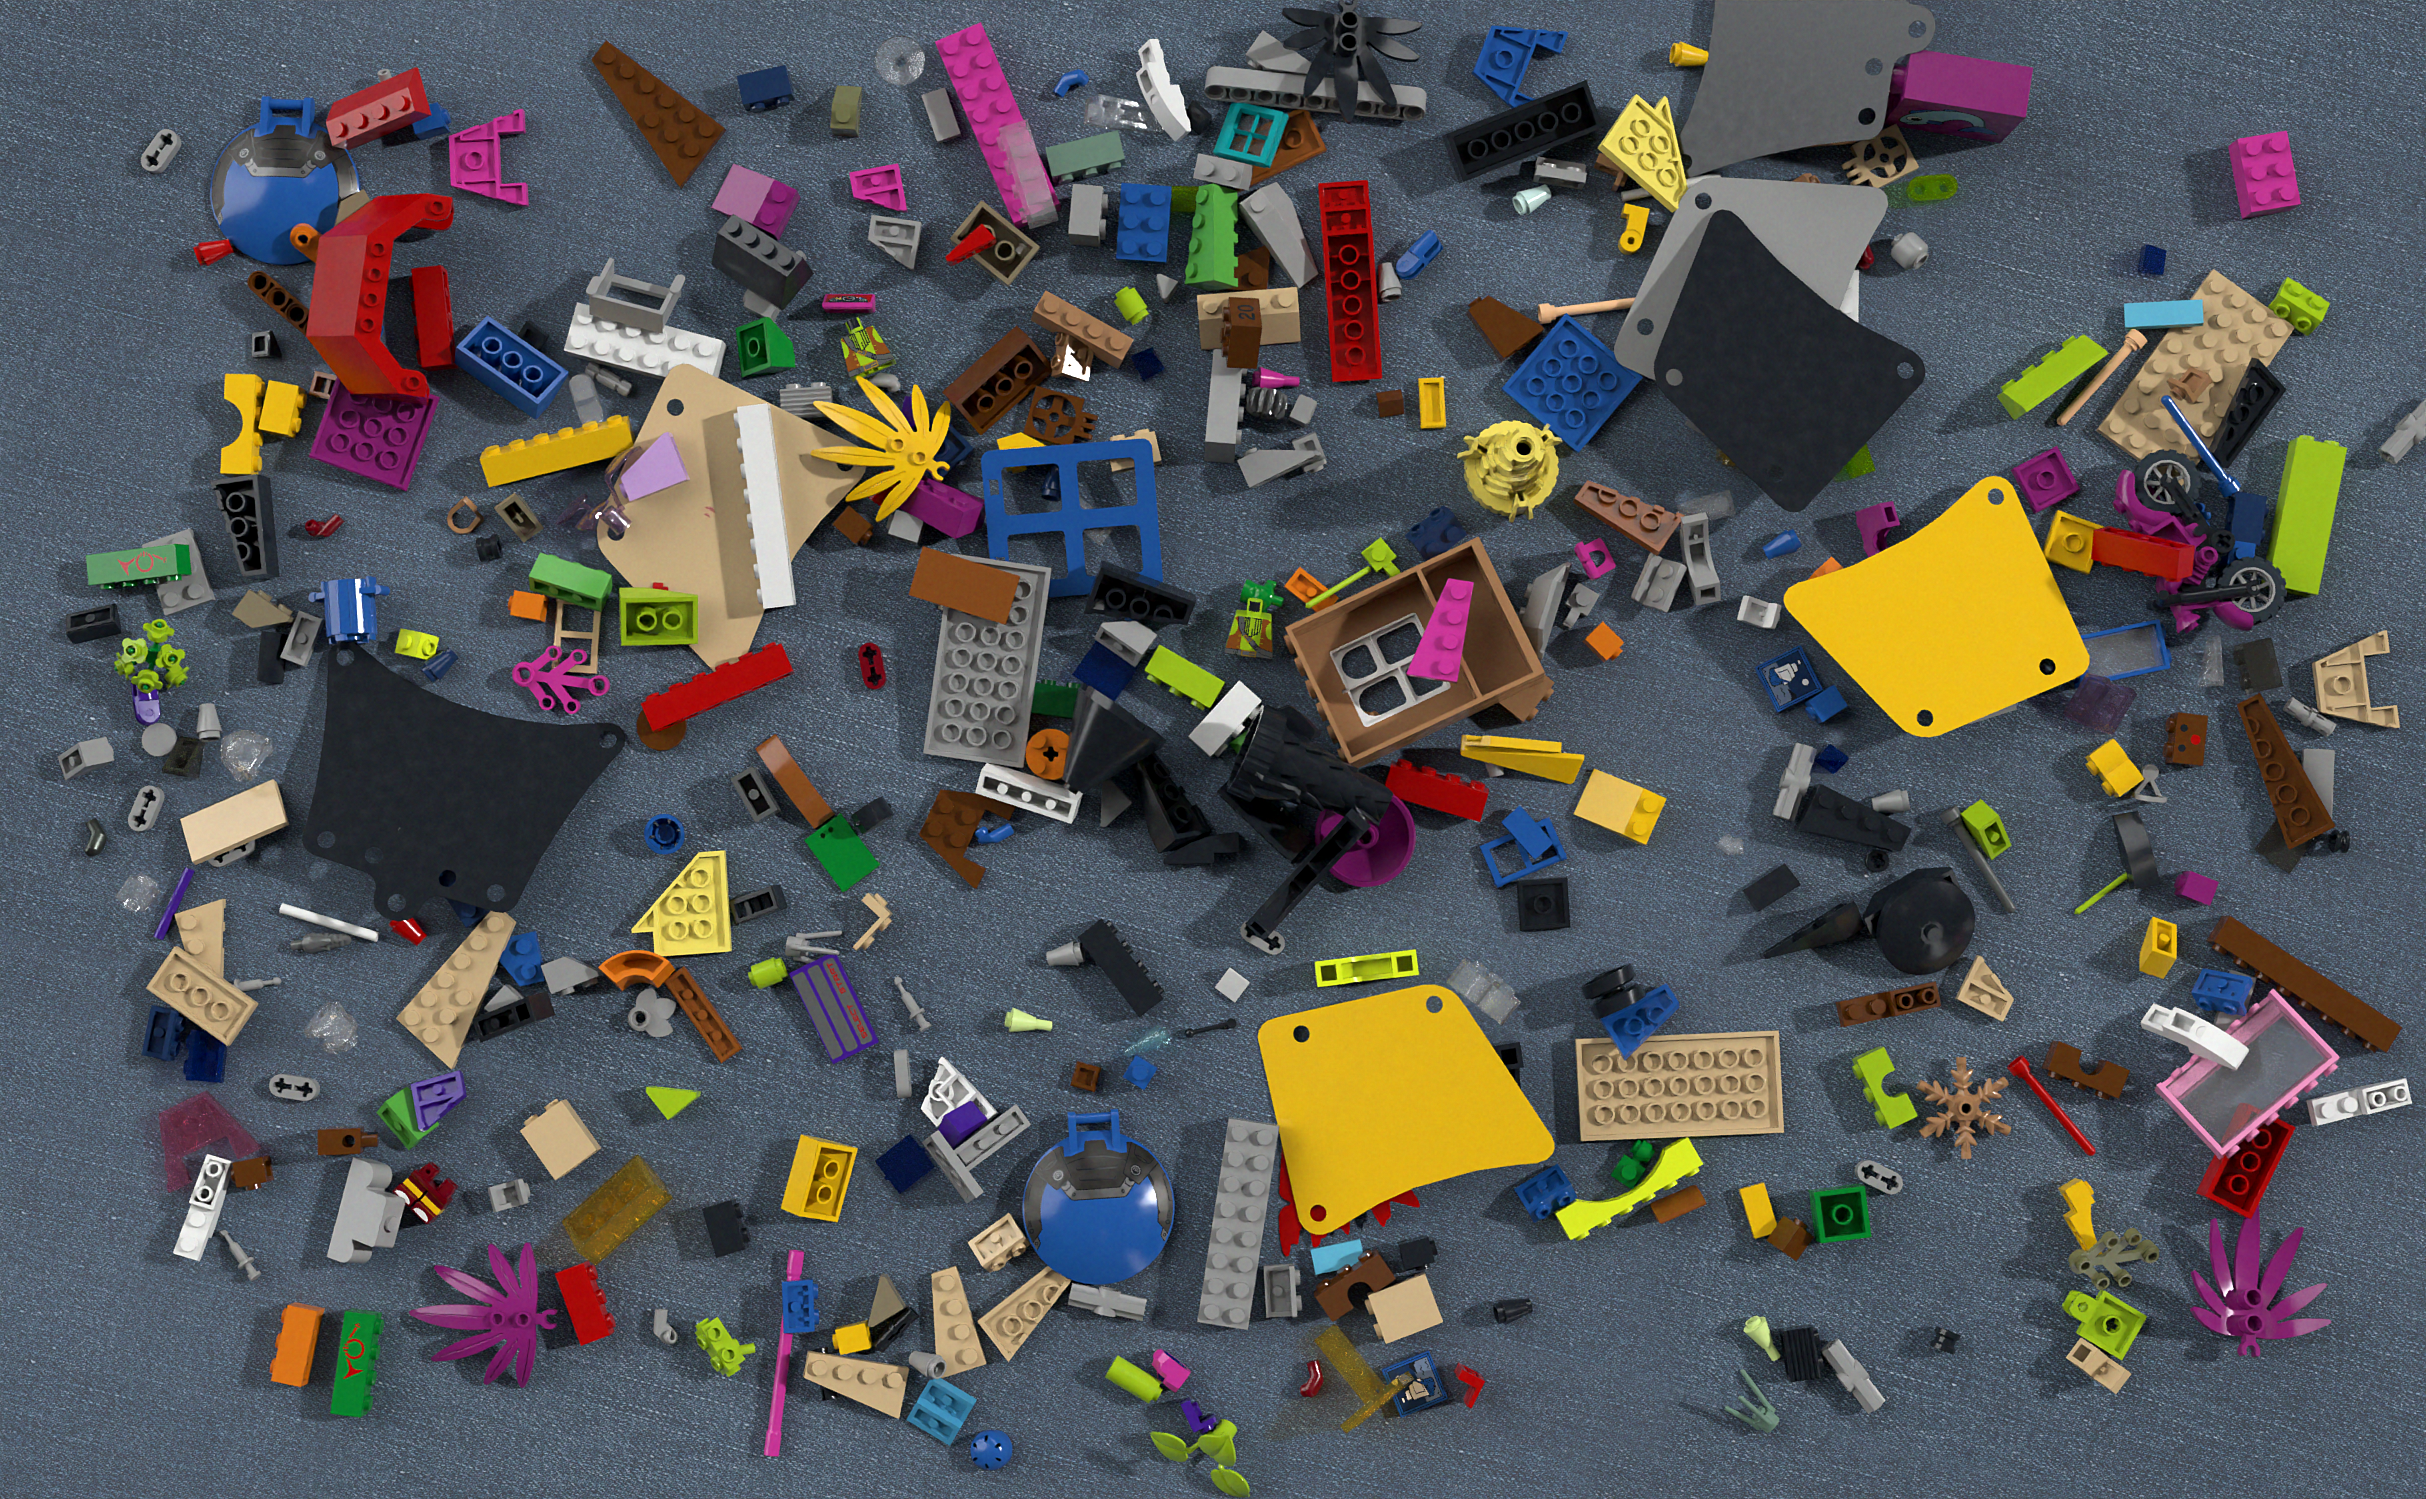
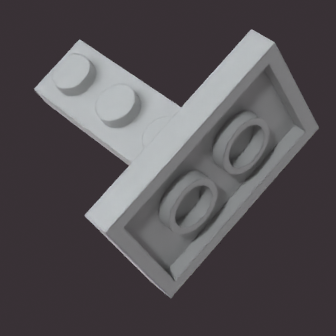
M1015 1104L955 1150L951 1148L939 1130L922 1143L967 1204L983 1193V1190L969 1171L1031 1124Z

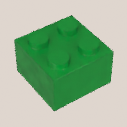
M1851 1184L1808 1190L1815 1241L1829 1243L1872 1237L1864 1185Z

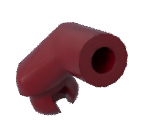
M335 513L327 522L315 521L314 519L308 520L305 524V530L313 537L327 538L345 521Z

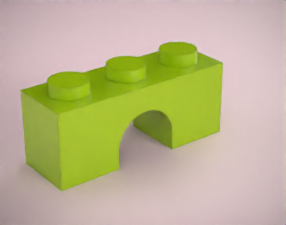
M1878 1046L1852 1059L1854 1066H1852L1853 1073L1858 1080L1862 1079L1865 1086L1863 1093L1869 1103L1873 1102L1877 1110L1874 1112V1115L1880 1126L1884 1125L1885 1128L1892 1129L1918 1116L1907 1093L1900 1092L1893 1096H1887L1882 1090L1881 1083L1884 1076L1895 1070L1884 1047Z

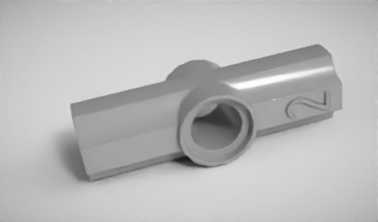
M2426 398L2412 413L2407 414L2395 426V432L2377 450L2386 462H2390L2393 465L2396 464L2412 446L2417 445L2426 436Z
M1795 743L1788 767L1785 768L1780 779V792L1772 815L1792 822L1795 820L1801 798L1805 796L1811 776L1809 774L1817 749Z
M1073 1282L1068 1305L1094 1310V1313L1104 1316L1116 1317L1117 1315L1142 1321L1147 1299L1123 1294L1120 1290L1099 1286V1288Z
M1838 1338L1827 1343L1820 1352L1835 1370L1836 1377L1846 1390L1854 1395L1866 1413L1869 1414L1880 1408L1885 1399L1869 1380L1870 1376L1858 1360H1854Z

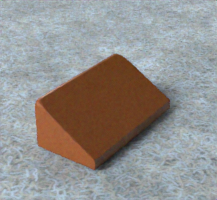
M1692 1185L1652 1202L1650 1207L1656 1221L1662 1224L1706 1205V1200L1698 1187Z

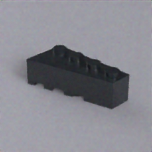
M1822 784L1814 786L1793 830L1886 851L1901 852L1912 828Z

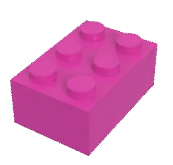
M2287 131L2240 138L2228 146L2242 219L2291 211L2301 204Z

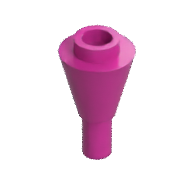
M1259 366L1258 371L1253 372L1252 385L1268 389L1283 386L1298 387L1299 377L1284 376Z

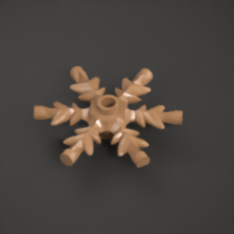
M1956 1057L1957 1071L1952 1069L1950 1071L1957 1081L1952 1083L1958 1088L1956 1095H1949L1947 1087L1943 1091L1936 1080L1933 1082V1086L1923 1080H1920L1917 1084L1916 1089L1929 1094L1925 1098L1926 1101L1939 1100L1937 1106L1943 1103L1948 1106L1946 1114L1937 1112L1939 1117L1926 1118V1121L1930 1124L1920 1129L1919 1133L1923 1139L1935 1131L1936 1136L1940 1137L1944 1127L1949 1130L1950 1122L1957 1121L1960 1128L1954 1134L1960 1135L1955 1141L1954 1146L1958 1147L1961 1145V1159H1971L1970 1145L1977 1146L1975 1139L1970 1134L1976 1133L1969 1127L1971 1121L1978 1120L1981 1129L1985 1124L1991 1135H1994V1129L2006 1136L2010 1133L2011 1127L1999 1121L2003 1117L2002 1115H1989L1991 1110L1982 1113L1979 1109L1981 1102L1990 1103L1988 1098H2001L2002 1096L1998 1091L2007 1087L2009 1083L2005 1077L2000 1078L1993 1084L1991 1078H1988L1983 1090L1978 1086L1977 1094L1972 1095L1968 1092L1967 1088L1973 1083L1968 1082L1973 1069L1966 1071V1057ZM1967 1103L1968 1110L1966 1113H1963L1962 1105Z

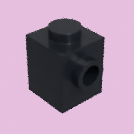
M1427 1235L1397 1242L1405 1270L1414 1267L1416 1271L1430 1268V1263L1435 1262L1433 1256L1438 1255L1435 1241H1429Z

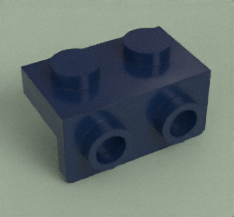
M1441 506L1434 509L1424 521L1412 526L1405 537L1413 544L1425 562L1445 553L1468 534L1454 513L1447 507Z
M151 1005L141 1055L158 1058L162 1061H174L175 1057L179 1054L181 1046L180 1042H178L179 1035L183 1031L186 1022L183 1014L173 1008Z

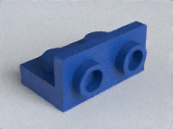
M2203 968L2191 993L2197 1006L2203 1010H2215L2228 1015L2245 1016L2247 1010L2244 1002L2253 985L2251 977Z
M1558 1163L1514 1188L1534 1223L1547 1218L1551 1213L1577 1199L1570 1181Z
M812 1278L781 1281L783 1333L815 1331V1325H819V1310L814 1309V1299H818V1284H813Z

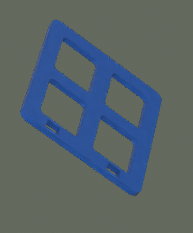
M1138 438L989 450L982 455L981 467L990 559L996 560V557H1005V561L1009 562L1007 538L1011 534L1063 531L1065 534L1068 576L1050 579L1048 597L1085 595L1090 593L1095 576H1089L1086 573L1083 530L1086 528L1138 525L1141 536L1143 569L1136 573L1163 582L1153 451L1149 440ZM1128 457L1134 460L1138 500L1135 505L1093 509L1081 508L1077 476L1078 462ZM1057 464L1059 467L1062 509L1060 511L1007 515L1005 513L1001 474L1003 468ZM989 479H998L999 494H990Z

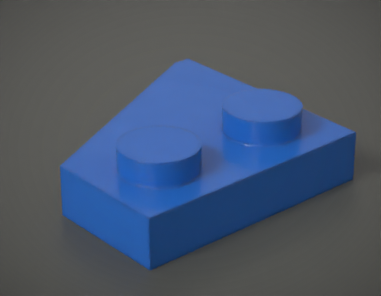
M536 931L511 936L499 959L502 965L519 986L546 981L541 968L543 961Z

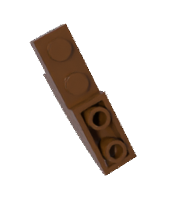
M1936 981L1835 1002L1841 1027L1941 1006Z

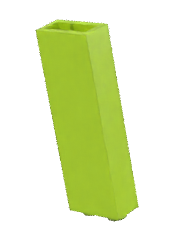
M2299 435V437L2289 441L2266 560L2272 562V565L2275 568L2278 567L2282 572L2280 575L2286 580L2285 590H2287V593L2313 597L2319 593L2347 448L2339 446V442L2325 440L2322 443L2314 441L2315 438L2312 436Z

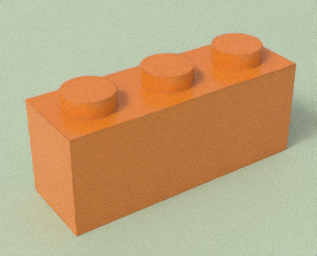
M297 1302L287 1305V1308H284L281 1315V1323H283L282 1332L278 1334L275 1342V1348H278L276 1358H273L270 1365L271 1381L298 1387L308 1384L325 1308Z

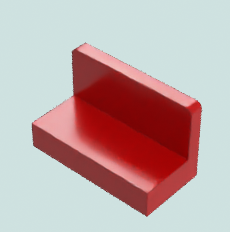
M1458 1362L1454 1373L1459 1380L1470 1385L1463 1400L1466 1406L1472 1409L1485 1380L1480 1373Z

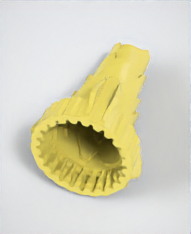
M1502 421L1500 424L1495 423L1490 428L1484 429L1479 437L1465 436L1463 441L1469 445V451L1458 453L1457 459L1464 462V478L1467 482V488L1472 493L1475 501L1479 502L1483 508L1489 509L1492 513L1509 516V522L1514 523L1515 516L1519 514L1526 515L1528 520L1533 519L1532 510L1539 507L1550 495L1556 484V477L1559 472L1557 465L1559 461L1558 456L1555 454L1554 446L1562 443L1561 437H1554L1553 433L1549 430L1551 425L1547 423L1541 431L1529 423ZM1520 443H1525L1529 446L1530 453L1528 455H1521L1517 452L1516 446Z

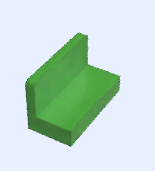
M405 1087L385 1101L376 1112L408 1150L414 1148L424 1136L439 1125L436 1122L425 1132H421L418 1129L413 1095L408 1087Z

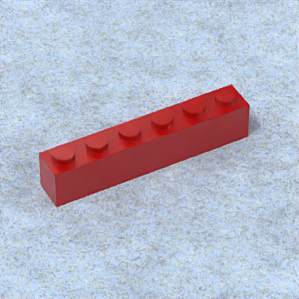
M776 642L769 643L762 647V652L755 655L752 652L746 653L738 657L739 661L730 665L729 662L723 663L715 667L716 671L708 675H706V672L697 674L692 677V682L683 685L682 682L668 687L669 692L662 695L656 692L645 697L646 701L641 703V706L652 731L656 734L795 674L782 644L776 645Z

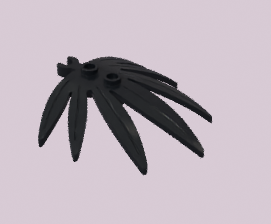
M1339 0L1338 9L1341 15L1309 9L1283 8L1282 15L1291 22L1304 27H1315L1298 32L1287 38L1283 42L1285 49L1303 50L1316 45L1323 39L1326 40V43L1317 53L1308 70L1303 87V97L1305 99L1311 96L1321 84L1334 55L1335 96L1339 110L1347 124H1351L1357 104L1358 68L1356 58L1359 59L1362 72L1374 93L1390 107L1397 105L1396 97L1384 71L1366 44H1369L1388 58L1402 62H1417L1420 57L1417 53L1383 35L1398 36L1409 34L1421 29L1422 22L1383 17H1359L1355 12L1358 0H1352L1351 5H1346L1344 0Z

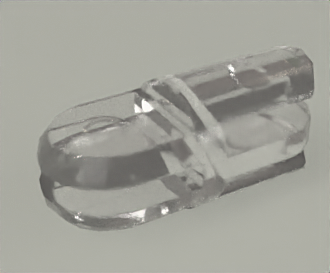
M586 373L575 375L569 381V389L581 423L585 424L590 421L602 422L603 410L592 378Z

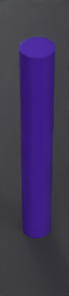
M185 867L155 931V938L164 939L195 870Z

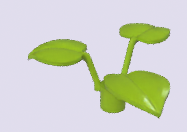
M1221 1419L1213 1432L1208 1431L1206 1435H1201L1198 1442L1191 1447H1186L1185 1442L1174 1435L1151 1431L1150 1435L1154 1444L1167 1458L1176 1462H1185L1188 1459L1187 1454L1200 1447L1204 1453L1219 1463V1470L1213 1469L1210 1474L1212 1481L1220 1490L1235 1497L1247 1498L1250 1496V1488L1247 1481L1239 1473L1224 1468V1466L1231 1467L1236 1462V1452L1232 1439L1237 1432V1428L1232 1422Z

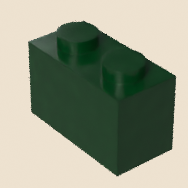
M1042 679L1041 683H1035L1031 713L1034 715L1072 719L1076 693L1081 684L1067 682L1066 687L1057 686L1056 681Z

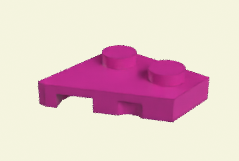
M898 163L849 173L854 199L903 213L908 212Z

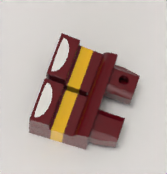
M429 1162L422 1168L414 1170L402 1184H399L392 1191L397 1196L404 1198L405 1204L408 1207L413 1206L411 1210L427 1225L433 1223L454 1200L451 1197L458 1188V1185L450 1178H446L440 1186L433 1180L441 1172L434 1162Z

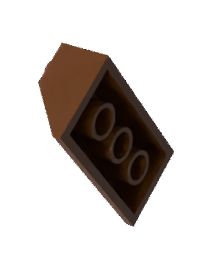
M1016 325L942 393L981 436L1051 374L1052 368L1050 362L1031 338Z

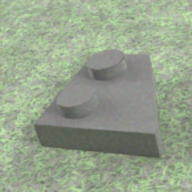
M872 215L868 240L911 271H915L922 223L919 221Z

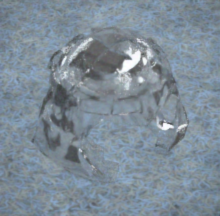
M240 729L226 735L221 741V760L225 767L231 771L237 782L243 780L252 781L259 774L257 769L267 756L271 757L275 751L272 738L257 734L251 730Z
M327 1002L311 1018L304 1033L308 1039L322 1038L325 1042L322 1044L323 1050L328 1054L337 1055L339 1052H346L356 1045L358 1025L355 1018L347 1014L339 1002Z

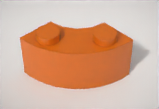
M631 950L619 953L607 959L598 967L622 991L636 983H648L659 988L675 971V968L667 959L656 953L644 950Z

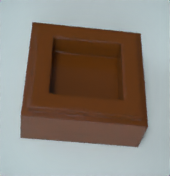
M1077 1061L1070 1086L1095 1092L1101 1067Z

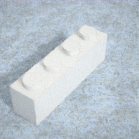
M986 763L982 768L975 791L977 794L1070 824L1078 813L1083 795L1079 791L1075 795L1063 787V785L992 763Z

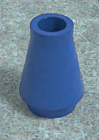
M1791 529L1789 531L1784 530L1762 548L1768 560L1797 552V549L1802 547L1795 531Z

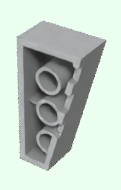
M1214 349L1204 461L1234 463L1236 445H1241L1242 430H1237L1238 422H1243L1244 407H1239L1240 399H1245L1246 384H1241L1242 376H1247V369L1227 368L1226 357L1221 356V349Z

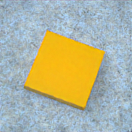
M2059 510L2056 511L2042 550L2046 561L2088 575L2094 562L2091 559L2093 530L2103 528L2104 526Z

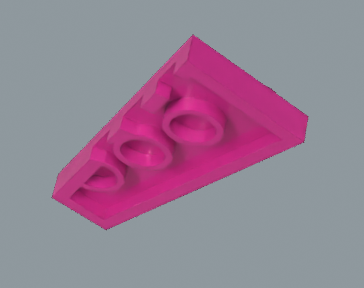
M1448 578L1406 676L1457 684L1474 582Z

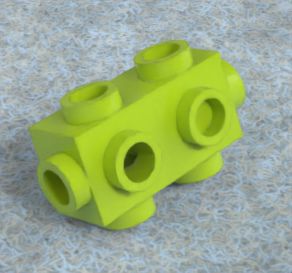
M718 1317L712 1321L706 1318L695 1325L698 1345L701 1349L708 1352L711 1357V1365L717 1372L720 1371L722 1375L732 1376L741 1369L739 1364L746 1360L743 1355L755 1353L754 1343L739 1345L738 1340L731 1338Z

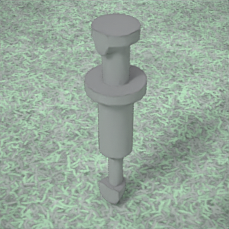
M274 977L273 980L267 981L256 979L243 982L235 979L232 985L244 992L262 989L264 985H279L281 979Z
M896 977L894 984L902 993L901 999L911 1013L909 1016L910 1020L916 1019L921 1027L919 1029L920 1032H924L932 1026L922 1016L925 1012L924 1008L920 1009L910 992H906L901 985L902 979Z
M219 1231L220 1236L229 1243V1250L239 1262V1270L245 1268L249 1274L247 1276L250 1281L260 1277L261 1272L256 1271L252 1266L254 1258H248L238 1242L232 1241L228 1231Z

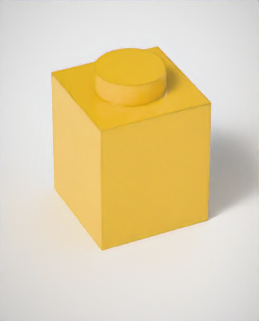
M868 1320L839 1326L835 1329L836 1334H832L835 1350L839 1349L840 1355L870 1349L873 1346Z

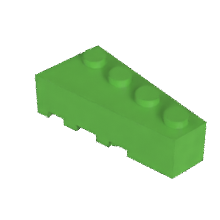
M1216 184L1199 186L1196 195L1195 216L1192 221L1193 230L1189 243L1188 265L1185 269V285L1206 291L1238 287V278H1234V268L1238 267V257L1234 256V245L1238 243V234L1234 231V225L1238 221L1237 191Z

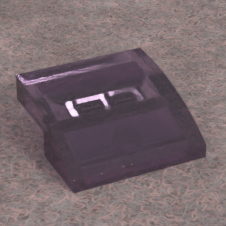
M2086 673L2063 714L2082 725L2113 735L2136 698L2137 693L2132 688L2112 684L2107 677Z

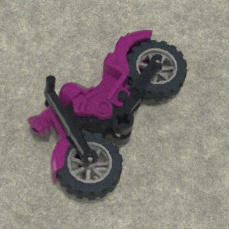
M2164 449L2145 456L2137 464L2133 472L2123 469L2116 482L2115 499L2112 504L2119 514H2123L2128 519V525L2131 530L2195 546L2192 576L2182 578L2180 582H2169L2165 580V577L2157 576L2156 590L2159 594L2156 600L2147 602L2146 608L2148 610L2160 611L2171 609L2177 620V633L2184 630L2186 634L2199 625L2196 620L2201 616L2193 614L2192 611L2212 609L2216 617L2225 625L2246 632L2250 631L2253 626L2268 621L2283 607L2284 598L2287 595V590H2285L2286 580L2280 575L2282 572L2278 567L2275 568L2272 562L2264 561L2261 557L2249 558L2248 556L2231 562L2218 575L2214 588H2206V579L2209 573L2222 560L2221 558L2234 548L2235 537L2230 531H2215L2211 529L2194 504L2199 496L2202 482H2200V471H2197L2193 460L2190 461L2184 453H2177V450L2170 449L2169 451H2164ZM2167 466L2166 473L2161 475L2157 467ZM2172 468L2180 473V476L2171 477ZM2151 471L2158 478V481H2147ZM2181 479L2184 481V489L2178 482ZM2221 542L2223 546L2218 548L2216 543ZM2252 573L2250 582L2247 583L2241 576L2242 574ZM2256 576H2260L2265 583L2258 585L2259 581L2256 580ZM2237 578L2240 584L2232 585L2233 581ZM2268 586V597L2261 594L2259 589ZM2254 597H2257L2265 601L2266 603L2263 606L2256 608ZM2250 601L2251 609L2243 608L2240 605L2243 602Z

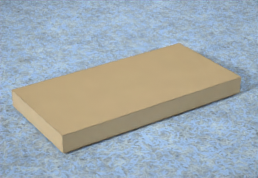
M274 779L180 819L191 860L195 865L289 825L280 791Z
M174 946L146 987L147 990L227 1046L232 1044L259 1005L258 1002L178 946Z

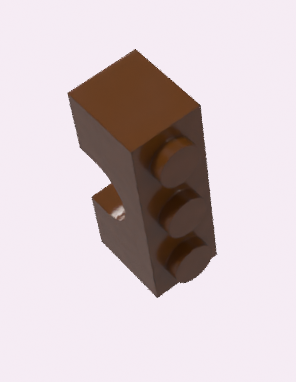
M2052 1040L2041 1067L2049 1071L2047 1076L2062 1081L2064 1077L2072 1081L2071 1086L2086 1091L2087 1087L2096 1091L2095 1096L2108 1101L2110 1097L2119 1099L2130 1070L2106 1060H2099L2095 1070L2090 1074H2085L2079 1066L2082 1050L2063 1042Z
M1377 1249L1363 1252L1358 1257L1359 1261L1353 1266L1349 1264L1343 1266L1337 1271L1338 1275L1331 1280L1328 1278L1324 1279L1316 1286V1290L1313 1291L1315 1298L1332 1322L1354 1308L1347 1296L1348 1289L1352 1284L1356 1282L1367 1283L1376 1293L1396 1279Z

